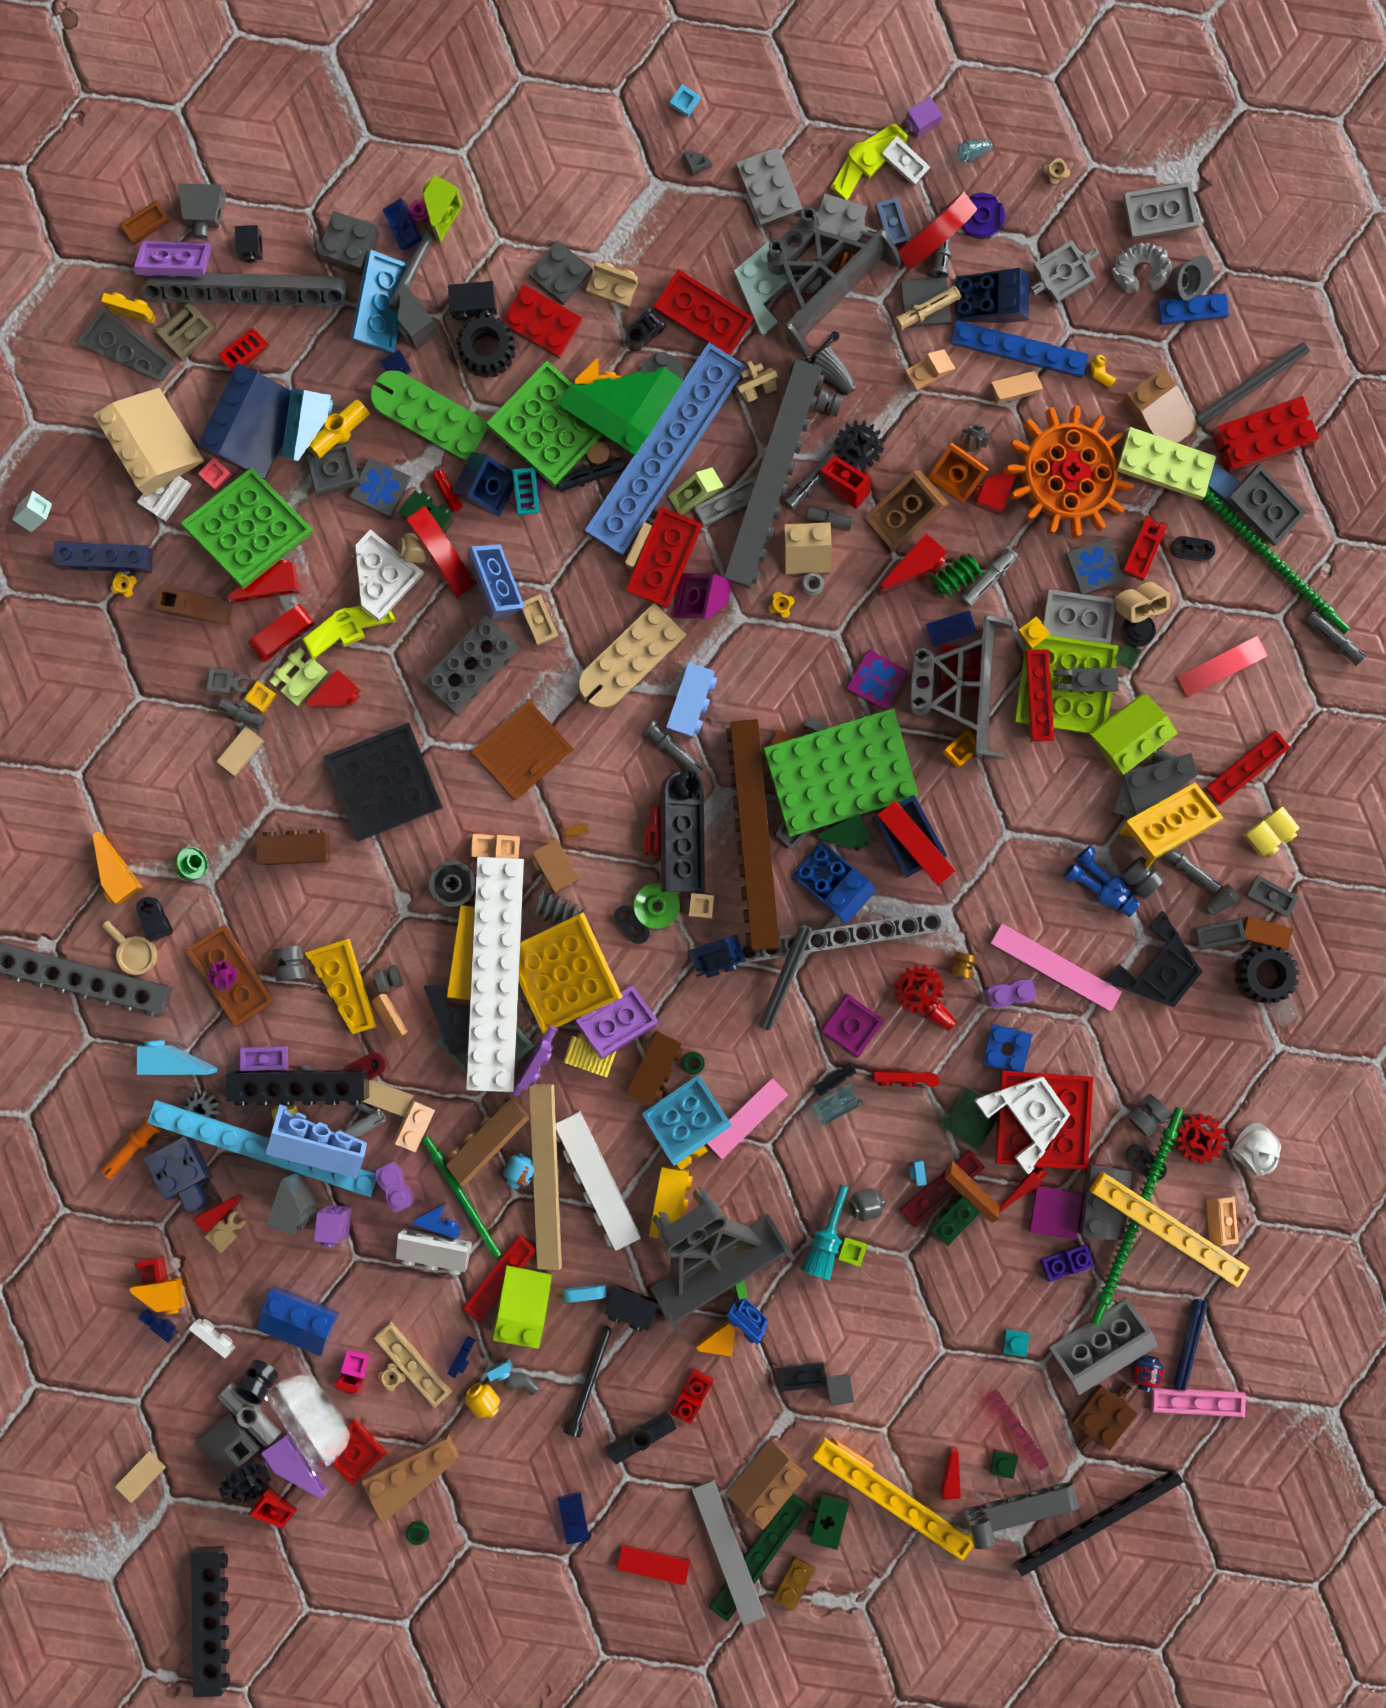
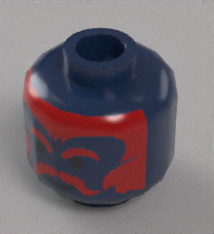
M1143 1355L1133 1363L1132 1381L1139 1384L1138 1389L1152 1391L1153 1387L1156 1388L1162 1384L1164 1366L1159 1362V1358Z

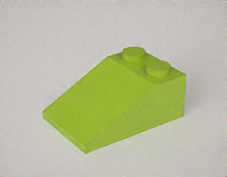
M506 1265L492 1329L493 1341L539 1349L552 1279L551 1273Z

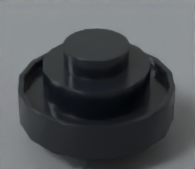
M1150 617L1137 623L1126 619L1121 627V636L1124 642L1135 648L1149 644L1156 633L1155 624Z

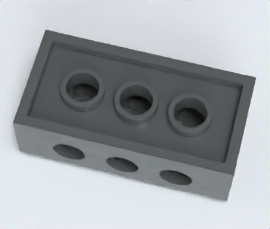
M485 615L425 677L423 683L459 716L521 651V648ZM485 645H493L492 652L488 654L482 652ZM470 661L478 662L474 670H467V664ZM460 677L462 679L461 684L457 687H452V679Z

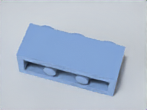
M688 662L666 727L668 731L692 739L694 733L699 734L703 722L699 720L701 712L706 713L710 702L709 699H706L708 691L714 690L717 678L713 677V670Z

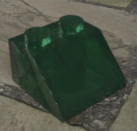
M963 1086L939 1125L979 1150L998 1120V1111L989 1118H986L973 1101L981 1096Z

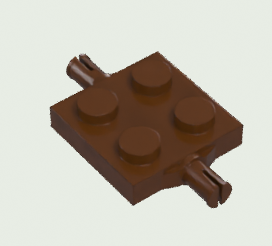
M1123 1382L1122 1386L1115 1393L1098 1384L1071 1421L1081 1428L1085 1434L1076 1445L1085 1452L1092 1441L1100 1443L1110 1451L1138 1413L1130 1408L1124 1400L1132 1389L1129 1385Z

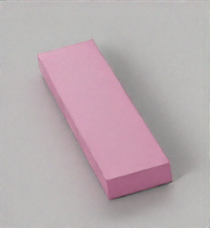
M771 1078L729 1119L732 1126L707 1144L723 1159L788 1094Z
M1153 1387L1150 1411L1152 1413L1245 1417L1246 1393L1193 1389L1183 1391L1173 1388Z

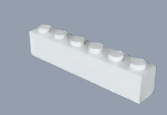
M581 1111L557 1122L556 1140L558 1143L562 1141L566 1148L563 1154L567 1162H572L576 1169L573 1172L578 1184L583 1183L586 1192L583 1193L588 1205L593 1204L596 1213L593 1215L599 1226L603 1225L607 1232L604 1234V1238L608 1246H613L615 1251L641 1239V1234Z

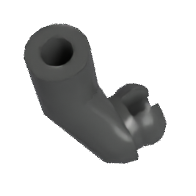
M525 1373L511 1374L504 1382L506 1390L513 1391L514 1389L524 1388L532 1396L540 1388Z

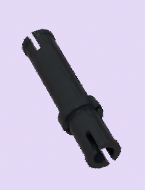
M621 457L581 471L577 469L575 473L565 476L558 483L559 490L562 493L577 486L581 488L586 483L624 471L623 461Z

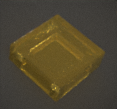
M586 823L565 829L567 838L590 833Z

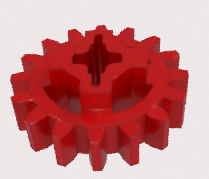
M916 964L912 971L907 967V974H899L901 981H895L894 983L899 988L894 990V994L897 997L896 1001L899 1005L902 1004V1008L905 1011L910 1008L912 1014L919 1010L923 1015L926 1008L929 1011H933V1004L940 1005L937 1000L938 997H944V994L940 991L945 989L944 984L941 982L943 979L934 968L929 970L927 965H923L922 969H919Z
M1198 1113L1197 1119L1193 1115H1189V1122L1182 1120L1183 1128H1177L1180 1136H1177L1176 1140L1180 1141V1144L1176 1146V1149L1184 1150L1181 1156L1184 1158L1189 1156V1162L1194 1163L1197 1158V1162L1200 1165H1203L1204 1159L1208 1163H1212V1156L1220 1158L1218 1150H1225L1221 1145V1142L1227 1141V1138L1221 1137L1225 1129L1217 1128L1220 1122L1217 1120L1212 1122V1116L1207 1115L1204 1120L1203 1114ZM1200 1124L1208 1125L1211 1130L1205 1131ZM1189 1129H1190V1134H1189L1188 1138H1186L1187 1133H1188V1131H1189ZM1199 1134L1204 1136V1138L1201 1140L1202 1144L1197 1142V1140L1200 1138ZM1190 1148H1198L1201 1154L1193 1153Z

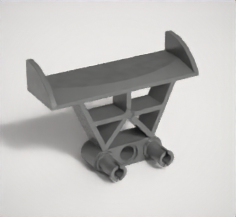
M805 207V212L801 211V218L780 239H773L772 243H769V251L767 253L770 272L775 275L785 274L799 308V311L785 324L787 342L805 358H808L810 354L803 338L884 257L889 259L896 267L901 264L897 248L882 228L866 244L820 230L816 211L812 207ZM792 242H796L799 244L796 247L788 246ZM816 243L817 262L797 261ZM820 244L832 247L822 257ZM843 252L854 254L836 274L828 269ZM793 275H804L797 283ZM821 276L827 283L805 304L801 294Z
M984 615L983 638L937 657H934L932 652L925 648H919L915 651L912 672L911 709L919 718H926L930 716L932 711H935L976 731V755L978 759L1006 760L1004 753L988 750L995 628L1013 629L1014 623L1004 618ZM982 648L980 682H963L965 654ZM958 657L956 677L942 663ZM937 666L956 685L934 701L935 670ZM922 678L929 680V685L925 689L917 687L918 681ZM962 689L979 690L977 725L961 717ZM956 694L955 714L940 707Z
M699 1187L701 1196L696 1189L693 1192V1197L699 1207L672 1224L665 1212L658 1213L661 1220H659L656 1214L654 1215L653 1222L659 1230L658 1237L671 1259L670 1276L651 1287V1290L668 1323L677 1334L681 1332L677 1321L787 1253L791 1261L796 1260L769 1214L750 1226L725 1217L718 1203L710 1198L707 1189Z

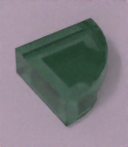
M1128 646L1122 649L1115 659L1125 669L1131 670L1142 650Z

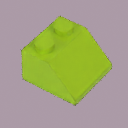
M434 175L432 180H428L424 185L423 196L436 240L441 243L463 206L458 187Z

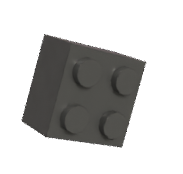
M333 211L318 254L322 262L362 276L367 251L375 250L380 236L376 225Z

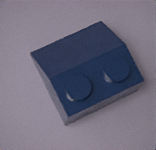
M471 452L452 493L464 501L500 517L514 487L513 473L488 455Z

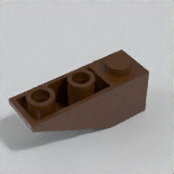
M159 586L154 609L162 614L229 625L233 603Z

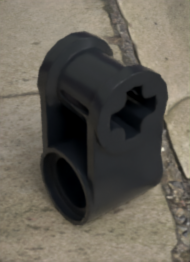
M652 307L648 308L626 329V346L632 351L641 350L665 330L667 323L665 321L662 322L654 314ZM637 334L641 336V339L633 341L630 339V336Z
M153 897L141 898L137 902L136 910L149 942L152 943L173 934L171 924L164 913L160 901ZM147 903L153 904L150 911H145L144 909L147 907Z

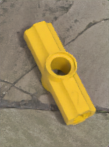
M357 399L341 413L328 416L324 423L325 427L316 434L307 448L316 458H321L336 444L347 442L351 436L350 431L370 415L368 409Z

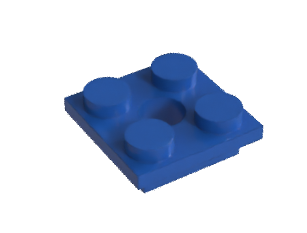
M992 1024L982 1064L1008 1071L1024 1072L1033 1034ZM1005 1042L1011 1043L1013 1047L1010 1055H1004L1001 1052V1046Z
M737 1296L726 1315L727 1320L732 1326H738L750 1343L758 1345L768 1326L766 1324L768 1319L746 1298L739 1300Z

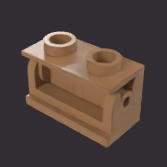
M557 839L532 852L535 858L531 860L537 871L542 870L546 878L543 881L549 891L554 890L555 893H558V891L580 880Z

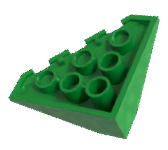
M659 368L656 369V372L626 374L623 378L618 379L604 378L594 380L593 383L585 385L577 383L569 385L557 405L631 457H634L681 386L683 380L668 369Z

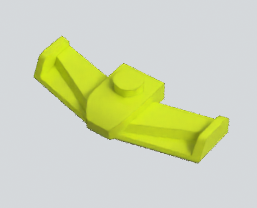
M891 124L864 142L856 143L849 150L848 157L830 189L841 199L848 200L861 176L864 174L870 179L885 163V159L881 154L896 136L903 142H906L908 135L898 125Z
M361 605L350 608L344 607L334 612L331 617L302 640L314 661L339 639H341L344 647L365 638L362 628L394 623L396 620L391 610L380 622H377L361 609Z

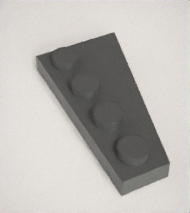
M103 306L76 342L81 346L162 382L176 364Z

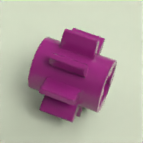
M226 961L214 963L212 968H209L210 974L207 975L209 984H214L215 989L219 990L231 988L233 983H236L235 977L238 976L236 967H230V963Z

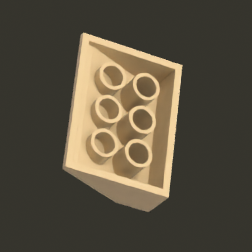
M160 388L113 402L93 414L135 485L146 497L170 483L176 477L183 475L204 462V459Z

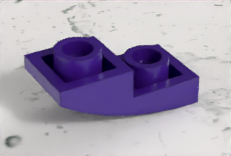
M1087 1244L1039 1259L1047 1282H1052L1069 1274H1077L1094 1267Z

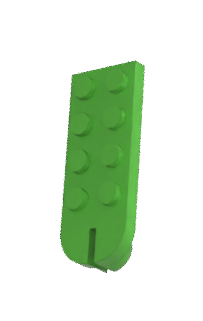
M387 371L376 380V385L393 391L392 395L375 385L372 387V403L380 414L464 462L467 461L471 452L476 451L488 429L486 427L488 421L403 372Z

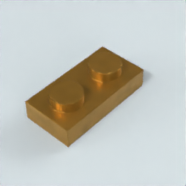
M794 1556L772 1597L773 1601L794 1611L816 1570L815 1567Z

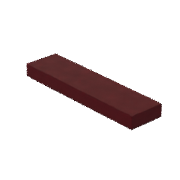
M970 1149L954 1162L971 1179L985 1168ZM946 1169L899 1208L914 1227L957 1192L945 1179Z

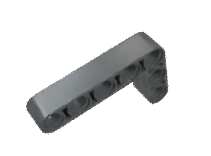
M1067 1482L969 1507L963 1510V1516L968 1535L976 1549H984L996 1544L993 1534L995 1531L1077 1510L1079 1504L1073 1483Z

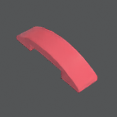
M1258 636L1176 678L1186 697H1189L1268 655Z

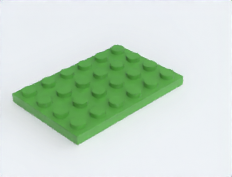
M894 708L763 748L789 837L851 818L856 814L861 815L889 806L895 800L899 803L913 795L915 797L919 796Z

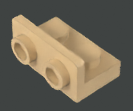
M595 261L594 271L586 293L629 309L638 285V277L628 269H622L621 271L614 268L608 262L601 261L599 263Z

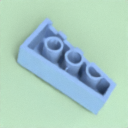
M279 1104L267 1145L266 1155L357 1179L365 1155L366 1142L341 1131L334 1133L330 1131L327 1127L328 1125L321 1122L316 1125L305 1120V1115L299 1112L294 1115L286 1111L287 1107Z

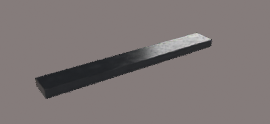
M1175 1470L1169 1471L1015 1561L1016 1568L1021 1577L1177 1487L1184 1481Z

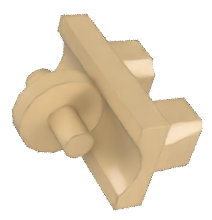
M751 361L746 362L747 369L740 372L742 378H748L739 381L735 385L736 391L741 393L746 402H750L758 398L754 387L762 384L766 394L777 390L775 378L778 376L776 370H772V368L757 374V372L764 369L763 365L760 363L754 366Z

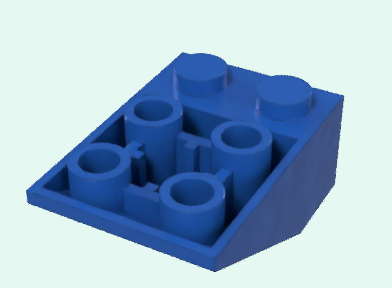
M823 842L813 850L791 875L845 924L854 917L877 891L865 876Z

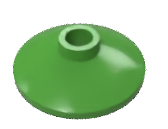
M651 883L644 886L637 893L634 900L636 917L643 925L653 929H661L672 924L677 918L680 909V902L676 892H661V883ZM654 902L661 903L660 910L656 911L653 909L652 905Z

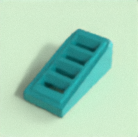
M535 468L512 469L517 515L540 513ZM531 474L532 479L518 480L520 475ZM532 484L533 488L519 489V485ZM533 493V498L520 499V494ZM534 502L535 507L521 508V503Z

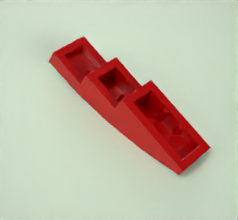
M426 506L405 520L418 537V543L431 559L429 562L456 598L475 585L459 555Z

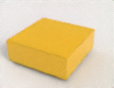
M256 681L244 700L264 713L277 694L259 681Z

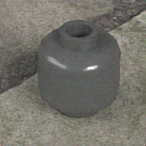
M872 1188L854 1193L849 1201V1209L852 1216L862 1222L880 1217L883 1207H885V1200L882 1194H878Z

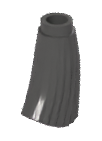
M831 346L825 347L815 355L813 365L822 367L821 374L825 375L824 379L833 384L846 396L857 388L848 369Z

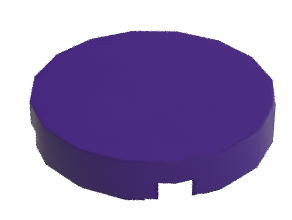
M983 192L973 194L969 198L977 208V211L962 228L965 233L973 238H990L998 233L1004 223V206L992 194Z

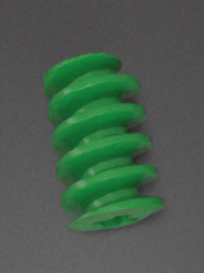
M969 553L967 555L962 554L960 561L955 559L952 562L953 566L946 565L945 571L939 570L937 572L938 577L936 575L930 577L934 589L941 598L944 599V594L951 598L953 596L952 588L959 592L958 584L967 587V578L974 582V573L979 577L982 576L978 563Z

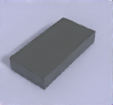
M1241 918L1195 928L1200 950L1246 941Z

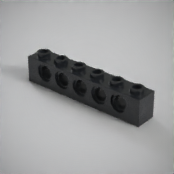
M369 1070L231 1071L226 1074V1101L234 1102L236 1106L248 1105V1102H257V1105H271V1101H280L281 1105H293L294 1101H303V1105H315L317 1101H325L326 1105L340 1104V1101H348L349 1105L362 1104V1101L369 1098ZM295 1082L302 1086L301 1094L294 1090ZM317 1082L325 1086L324 1093L318 1092L316 1088ZM340 1082H344L347 1084V1093H343L340 1091ZM249 1083H253L256 1086L257 1091L255 1094L249 1091ZM272 1083H276L279 1086L278 1094L271 1090Z
M198 1546L191 1552L193 1697L222 1696L230 1685V1673H226V1664L229 1663L230 1651L226 1649V1640L229 1638V1625H226L225 1616H228L229 1602L225 1601V1592L228 1591L229 1585L228 1577H225V1568L228 1566V1554L224 1553V1546ZM212 1569L215 1572V1577H209L205 1570ZM206 1593L214 1594L216 1601L208 1600ZM206 1617H213L216 1625H210ZM207 1641H213L217 1648H209ZM207 1665L215 1666L217 1672H210L207 1669Z

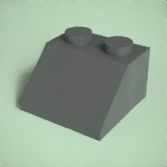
M406 284L402 286L397 317L400 323L398 329L407 345L413 344L416 350H418L438 335V331L433 319Z

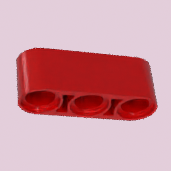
M298 604L251 638L248 645L260 661L265 662L308 631L315 622L304 607Z

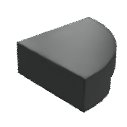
M694 151L683 153L684 160L692 176L713 167V163L707 156L695 153Z

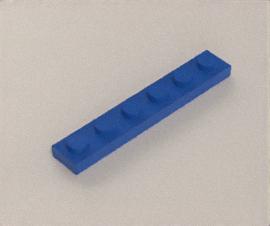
M959 320L956 322L951 340V345L1079 378L1083 377L1088 354Z

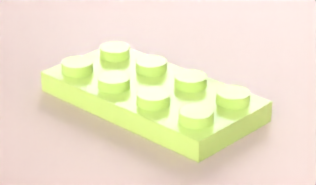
M1130 427L1116 471L1203 500L1216 456Z

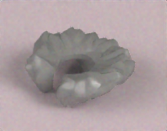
M1140 243L1138 245L1134 244L1131 248L1117 255L1115 268L1112 269L1113 276L1120 284V288L1126 293L1132 294L1137 293L1140 289L1139 282L1133 274L1134 268L1137 265H1150L1152 271L1147 285L1150 291L1153 292L1166 283L1167 278L1172 272V264L1168 258L1167 251L1165 249L1162 250L1161 246L1157 247L1155 244Z

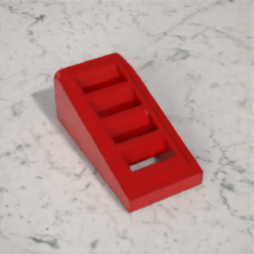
M252 328L221 351L218 357L233 372L237 363L246 367L269 344ZM253 337L260 345L256 347L250 339ZM245 343L252 349L250 352L243 347ZM239 349L245 354L242 358L237 353ZM233 355L238 361L234 363L230 357Z
M241 1194L236 1195L198 1215L193 1221L204 1233L211 1231L243 1200Z
M342 1374L335 1382L334 1387L342 1393L357 1397L361 1395L365 1379Z
M950 1446L940 1489L942 1499H960L959 1452L955 1446Z

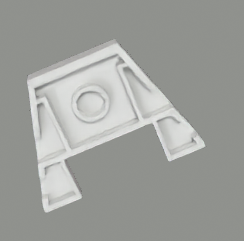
M1042 1076L973 1100L986 1118H989L1003 1106L1007 1105L1023 1127L1032 1143L1016 1154L1014 1158L1026 1174L1032 1172L1037 1160L1043 1156L1050 1141L1055 1138L1070 1116V1113Z

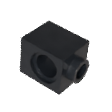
M258 225L235 226L236 254L239 259L246 263H254L257 260L263 259L262 232Z

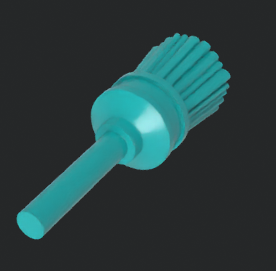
M840 1184L827 1226H824L821 1231L814 1232V1238L811 1241L812 1247L801 1268L802 1271L823 1279H831L835 1253L838 1254L839 1245L842 1243L841 1239L836 1235L838 1231L836 1226L849 1187Z

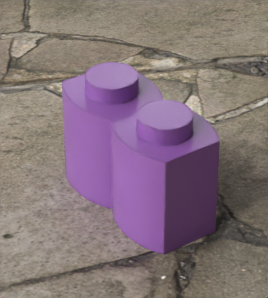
M1015 980L1007 985L996 984L984 990L987 1006L993 1008H1003L1012 1003H1027L1036 998L1034 983L1031 980Z
M393 1161L376 1170L377 1182L386 1191L387 1203L395 1213L414 1203L413 1191L404 1182L403 1170L397 1162Z

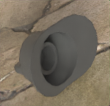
M1201 255L1185 264L1174 267L1165 287L1171 289L1172 293L1180 296L1182 300H1191L1209 286L1213 276L1211 261L1206 256Z

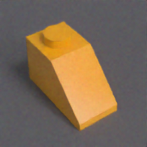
M181 1277L167 1279L159 1283L135 1284L130 1287L131 1294L156 1312L164 1311L165 1315L178 1313L179 1309L185 1306Z

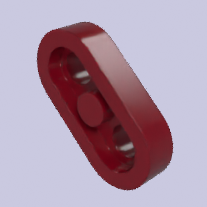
M372 1052L348 1064L343 1070H369L370 1080L385 1071L387 1061L381 1053ZM373 1060H377L379 1062V1066L377 1068L372 1065Z

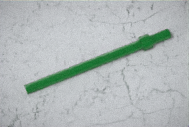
M429 1135L423 1138L421 1141L431 1155L429 1156L431 1162L439 1168L493 1258L498 1257L502 1254L458 1181L446 1167L447 1164L444 1160L446 1157L441 1150L437 1149Z

